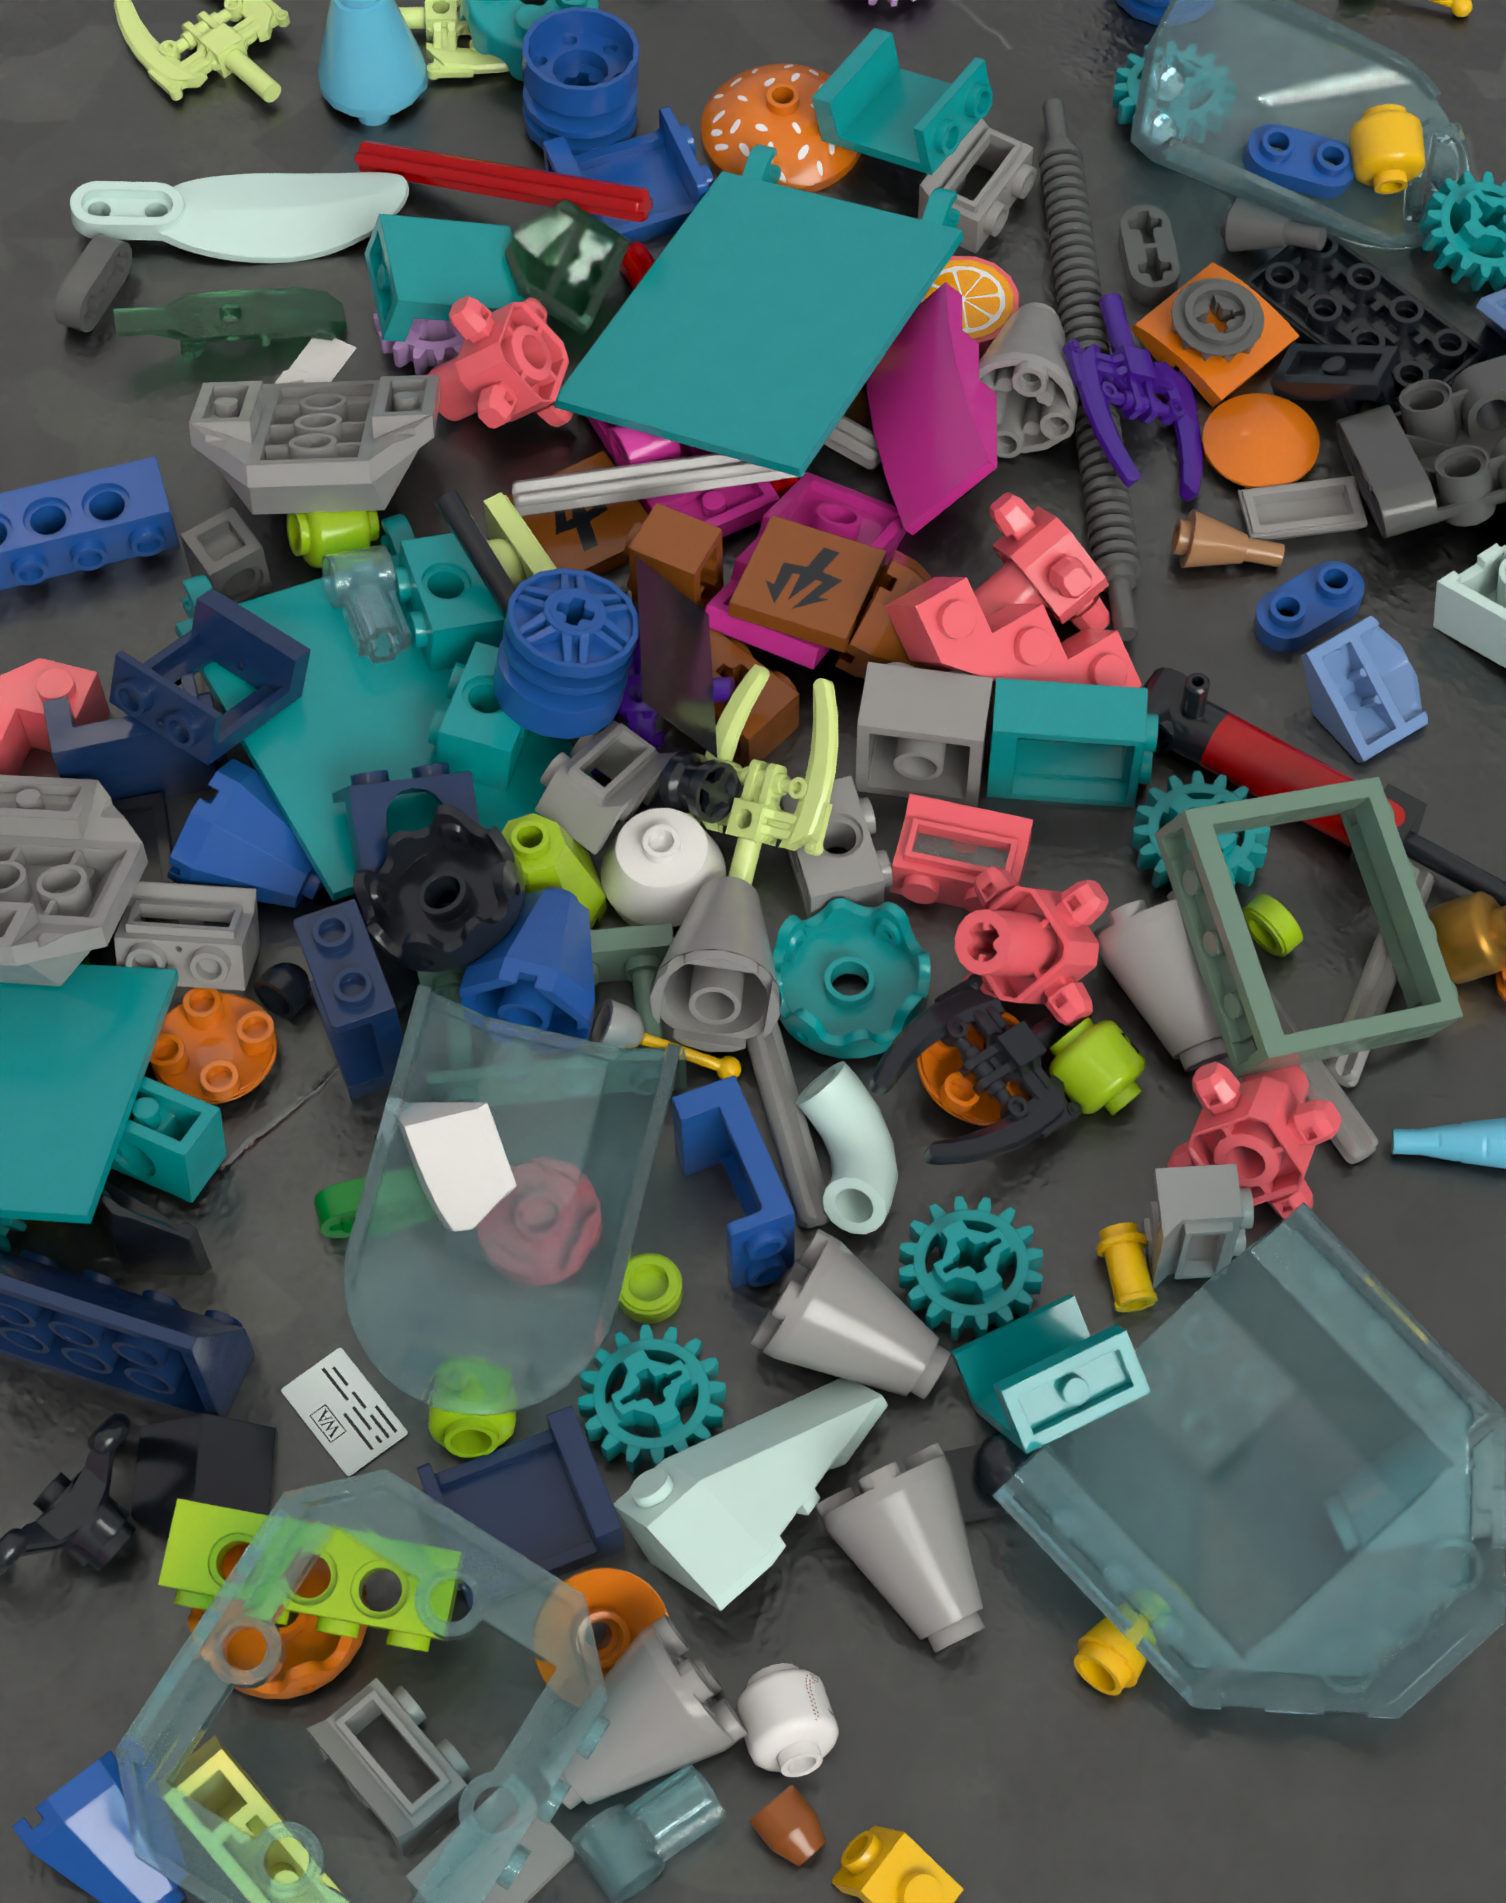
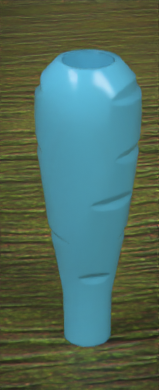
M1506 1118L1468 1121L1460 1124L1454 1123L1422 1129L1392 1128L1391 1152L1392 1154L1423 1155L1450 1161H1460L1467 1164L1506 1169Z

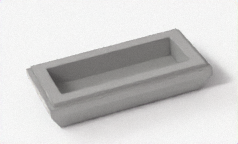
M1354 475L1238 490V497L1249 538L1275 541L1353 531L1367 527V519Z

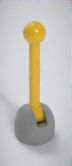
M607 999L601 1005L594 1018L590 1032V1046L592 1049L609 1055H620L632 1052L639 1044L657 1051L685 1048L686 1061L715 1070L720 1079L733 1075L737 1079L741 1073V1064L733 1056H724L719 1059L645 1033L643 1021L639 1013L628 1005Z

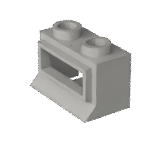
M980 119L960 142L956 151L949 155L932 175L927 174L920 183L918 219L922 220L928 199L935 188L956 191L957 199L954 201L952 208L960 211V221L955 228L963 230L964 236L959 246L976 254L989 235L996 237L1001 232L1006 223L1009 208L1017 197L1024 199L1030 192L1037 174V169L1032 166L1034 147L990 128L983 119ZM976 164L994 172V174L975 200L971 201L959 195L964 187L967 173Z
M614 720L602 732L598 731L593 735L580 737L570 753L572 758L561 752L553 759L540 779V783L547 788L538 802L535 811L543 817L557 822L575 841L596 855L602 849L618 820L625 825L634 816L642 802L648 806L654 800L660 788V778L663 769L670 758L678 752L658 753L655 747L622 723L619 724ZM597 768L612 781L603 787L588 776V774Z
M139 881L114 936L117 966L177 969L179 975L177 986L245 991L260 950L257 890L253 888ZM146 917L178 919L179 924L146 922ZM209 922L230 923L229 927L209 926Z
M1237 1164L1155 1168L1154 1182L1157 1201L1149 1202V1218L1143 1219V1232L1148 1236L1149 1240L1148 1246L1145 1249L1153 1289L1169 1274H1174V1279L1221 1277L1222 1271L1229 1270L1232 1256L1245 1255V1229L1253 1228L1254 1224L1252 1193L1250 1188H1240Z
M375 1678L326 1720L306 1729L316 1751L325 1761L328 1758L345 1777L355 1797L366 1809L370 1808L390 1832L397 1849L406 1857L472 1801L468 1786L463 1780L471 1772V1769L461 1754L446 1738H443L435 1746L418 1727L426 1719V1716L412 1696L401 1685H398L389 1693L378 1678ZM381 1714L386 1717L439 1780L413 1804L356 1738L360 1731Z

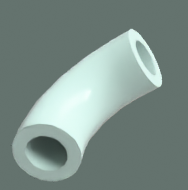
M841 1061L828 1068L802 1091L795 1103L809 1118L822 1137L830 1156L832 1178L823 1195L824 1211L829 1219L840 1229L852 1234H867L876 1231L883 1224L891 1208L898 1180L895 1149L879 1106L858 1076L844 1061Z

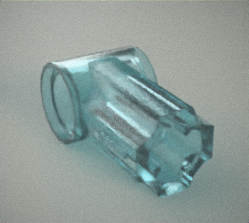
M378 545L324 555L322 558V574L328 600L333 609H342L358 655L371 659L373 663L394 660L398 653L410 647L411 633L396 597L395 572L387 547L385 545Z
M691 1764L677 1771L626 1807L621 1803L601 1812L574 1835L571 1844L611 1903H621L654 1881L664 1870L665 1862L724 1821L726 1814L708 1782Z

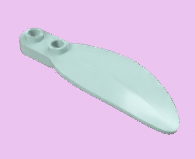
M382 172L235 174L195 179L174 187L159 182L92 181L81 185L73 192L70 198V210L75 229L80 234L91 239L95 235L103 234L118 240L164 241L189 252L218 259L249 263H292L323 257L370 237L379 214L396 215L402 209L409 195V186L403 176Z

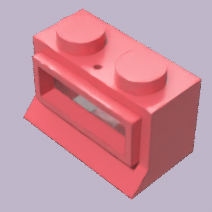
M909 794L906 815L892 864L893 886H891V892L901 894L910 901L920 904L938 902L965 908L970 913L975 910H984L975 893V878L986 868L998 866L1009 871L1020 886L1022 885L1029 857L1033 819Z

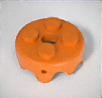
M313 1520L303 1521L305 1523L323 1526L320 1523ZM241 1544L228 1551L223 1560V1573L231 1584H244L255 1577L260 1566L257 1550L252 1545ZM316 1557L302 1561L293 1573L294 1589L303 1598H314L321 1595L327 1589L331 1580V1571L327 1562ZM364 1584L363 1600L369 1608V1597L366 1584ZM220 1598L216 1612L191 1608V1614L188 1616L189 1629L208 1666L226 1684L244 1694L263 1699H290L312 1693L330 1683L350 1664L362 1645L367 1626L360 1625L358 1639L315 1631L318 1617L299 1614L296 1620L286 1627L274 1628L266 1625L263 1621L245 1618L246 1603Z

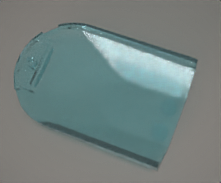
M1171 0L1146 49L1130 140L1152 162L1304 224L1324 227L1328 234L1350 243L1378 251L1391 252L1420 247L1429 234L1419 230V223L1426 214L1423 208L1434 191L1437 192L1447 178L1457 182L1463 172L1469 171L1471 173L1468 146L1460 122L1450 123L1445 111L1436 99L1442 92L1420 68L1392 49L1291 0ZM1397 104L1405 107L1407 112L1418 117L1423 128L1425 168L1417 178L1408 182V187L1405 190L1394 194L1376 193L1374 187L1363 185L1354 177L1349 188L1341 196L1332 199L1318 198L1288 190L1247 171L1242 159L1243 151L1250 135L1256 128L1265 124H1279L1343 142L1350 148L1349 131L1354 123L1361 119L1364 111L1377 105ZM1270 146L1276 151H1282L1280 148ZM1325 161L1326 163L1335 166L1331 162Z
M418 985L344 1261V1297L352 1328L373 1365L387 1380L413 1399L430 1407L463 1415L487 1416L519 1411L536 1405L567 1387L588 1367L603 1346L612 1328L618 1309L682 1056V1046L670 1043L667 1048H618L487 1017L438 995L433 991L432 987ZM417 1102L488 1103L517 1186L473 1229L456 1232L446 1229L422 1189L398 1125L400 1114Z

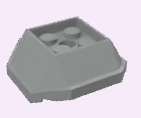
M382 376L380 380L262 384V381L203 383L189 421L191 446L215 464L252 515L312 513L316 511L385 510L419 448L435 436L441 400L440 376Z
M0 775V983L62 986L91 950L108 946L148 864L144 845L126 818L114 807L111 797L98 780Z

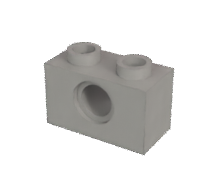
M852 776L834 779L829 802L833 806L823 841V853L820 856L809 855L804 851V846L796 851L787 849L807 919L819 913L828 902L837 898L848 899L855 904L866 907H879L884 903L885 887L893 886V876L888 855L885 849L875 851L870 835L876 833V821L872 804L868 797H858ZM787 793L781 797L779 806L784 812L794 814L798 800L792 798ZM833 847H841L847 849L848 852L844 854H832L825 850Z

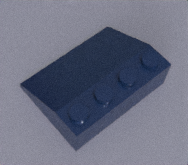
M0 1250V1354L187 1415L206 1413L227 1418L255 1355L246 1329L243 1328L242 1323L236 1318L216 1310H206L205 1314L201 1315L182 1309L175 1299L154 1290H145L142 1295L120 1289L113 1279L95 1271L84 1270L81 1275H76L58 1269L57 1264L51 1259L33 1251L23 1250L17 1256Z

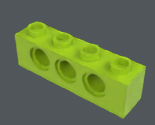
M177 1498L158 1585L176 1590L173 1603L176 1605L216 1612L219 1598L247 1604L245 1618L287 1625L289 1613L294 1612L318 1617L315 1631L358 1639L360 1625L389 1630L386 1641L387 1645L428 1652L431 1639L447 1641L464 1555L461 1552ZM237 1545H252L257 1550L260 1558L257 1574L247 1583L240 1585L231 1584L223 1573V1560L226 1554ZM308 1558L324 1559L331 1571V1580L327 1589L321 1595L314 1598L299 1596L293 1586V1573L296 1567ZM390 1571L395 1573L401 1581L402 1594L398 1603L387 1611L377 1612L370 1610L365 1604L362 1594L366 1580L376 1572Z

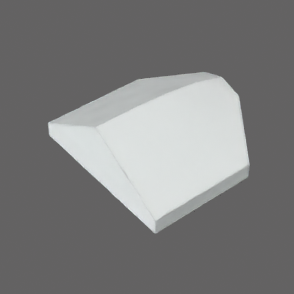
M397 1102L388 1108L417 1189L446 1229L456 1232L475 1228L517 1186L487 1102Z

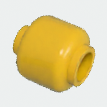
M1383 104L1371 107L1363 112L1361 119L1355 122L1349 131L1351 164L1355 174L1354 177L1363 185L1374 187L1376 193L1394 194L1401 192L1408 187V182L1417 178L1424 170L1426 158L1423 128L1420 119L1407 112L1405 107L1397 104Z

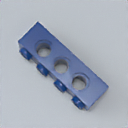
M156 456L0 493V590L19 585H34L48 578L81 570L91 571L105 564L138 556H153L163 550L180 546Z

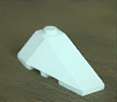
M839 1378L664 1459L655 1468L639 1475L632 1483L630 1489L613 1503V1506L652 1565L721 1611L776 1561L786 1547L780 1537L782 1532L796 1513L810 1514L821 1499L815 1490L817 1484L828 1469H835L848 1462L885 1411L888 1404L881 1394L854 1381Z

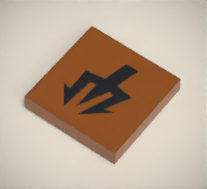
M603 450L550 476L615 466ZM512 494L507 495V497L513 504ZM638 500L521 517L557 569L568 568L589 571L599 576L629 561V557L624 553L629 532L636 522L644 523L648 514Z
M772 515L729 602L728 616L845 653L885 566L887 551Z

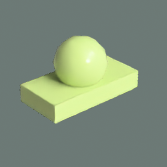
M500 492L483 500L487 533L491 539L487 540L515 588L522 581L538 572L557 569L507 495H503Z

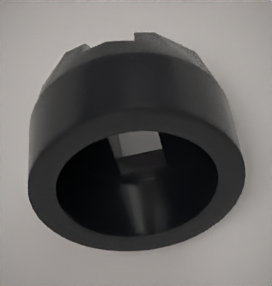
M289 962L275 964L267 969L254 984L255 994L261 1003L272 1013L285 1019H291L306 1004L311 992L306 971L299 965Z

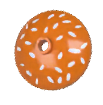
M777 63L746 70L723 83L709 98L701 117L702 148L714 170L719 175L722 171L742 176L751 150L755 145L761 144L777 149V156L773 158L771 164L778 165L781 169V177L776 183L778 185L814 193L831 186L843 178L854 167L861 153L822 141L811 98L831 75L804 65Z

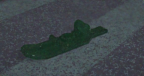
M302 287L186 293L166 306L113 309L116 337L156 335L180 340L181 354L189 359L200 357L204 353V346L207 342L261 339L262 346H268L272 338L308 337L332 341L342 334L347 327L344 308L341 302L327 291ZM227 317H233L238 320L234 322H228L223 319Z

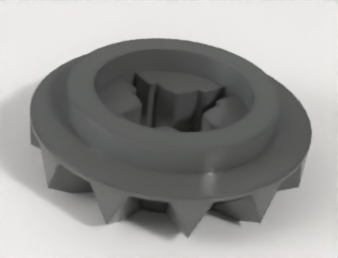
M1208 278L1189 284L1177 295L1171 310V332L1177 333L1182 338L1183 350L1194 348L1200 351L1204 361L1214 355L1222 356L1229 363L1238 353L1249 354L1256 341L1261 337L1264 327L1263 310L1256 297L1245 287L1226 279ZM1209 307L1212 314H1216L1219 321H1227L1224 333L1217 331L1213 323H1206Z

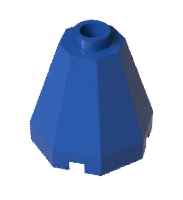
M233 758L217 770L208 784L219 790L216 797L210 796L207 801L199 798L191 810L170 855L169 864L173 867L168 870L167 878L178 884L253 888L257 890L258 902L293 908L305 896L315 900L324 886L260 775L256 770Z
M549 887L525 894L519 917L508 934L491 951L474 962L469 963L466 967L459 989V998H462L459 1006V1017L495 1044L513 1048L516 1037L532 1040L530 1052L551 1056L587 1046L593 1026L595 1005L589 910L578 901L573 893L562 888Z
M134 1733L122 1741V1746L129 1754L122 1761L119 1762L110 1750L35 1807L43 1819L37 1826L33 1828L25 1817L12 1826L30 1852L101 1903H180L187 1897L179 1887V1884L190 1876L167 1803L162 1796L163 1791L152 1757Z

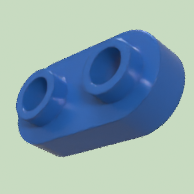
M1265 124L1256 128L1250 135L1243 151L1244 167L1256 180L1318 198L1332 199L1341 196L1349 188L1355 176L1352 170L1350 148L1346 144L1336 139L1279 124ZM1270 146L1280 148L1282 151H1276ZM1325 161L1331 162V163L1334 164L1335 166L1330 165V164L1326 163Z
M1326 561L1313 566L1268 592L1260 599L1257 605L1253 623L1256 637L1263 645L1272 650L1292 652L1303 648L1349 621L1359 611L1363 598L1364 582L1361 575L1356 569L1346 563ZM1328 585H1336V586H1339V587H1341V588H1340V589H1334V588L1329 587ZM1279 611H1290L1295 616L1286 617L1281 615Z

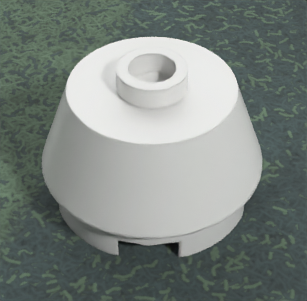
M671 808L649 809L632 817L622 827L607 849L601 865V883L604 893L618 915L631 926L672 923V927L680 926L699 888L710 879L726 876L723 854L713 838L690 815Z

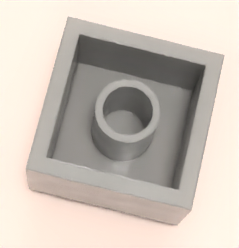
M868 662L857 723L856 791L909 798V794H915L977 807L987 746L993 678L970 675L956 670L944 672L914 668L902 662H891L888 664Z

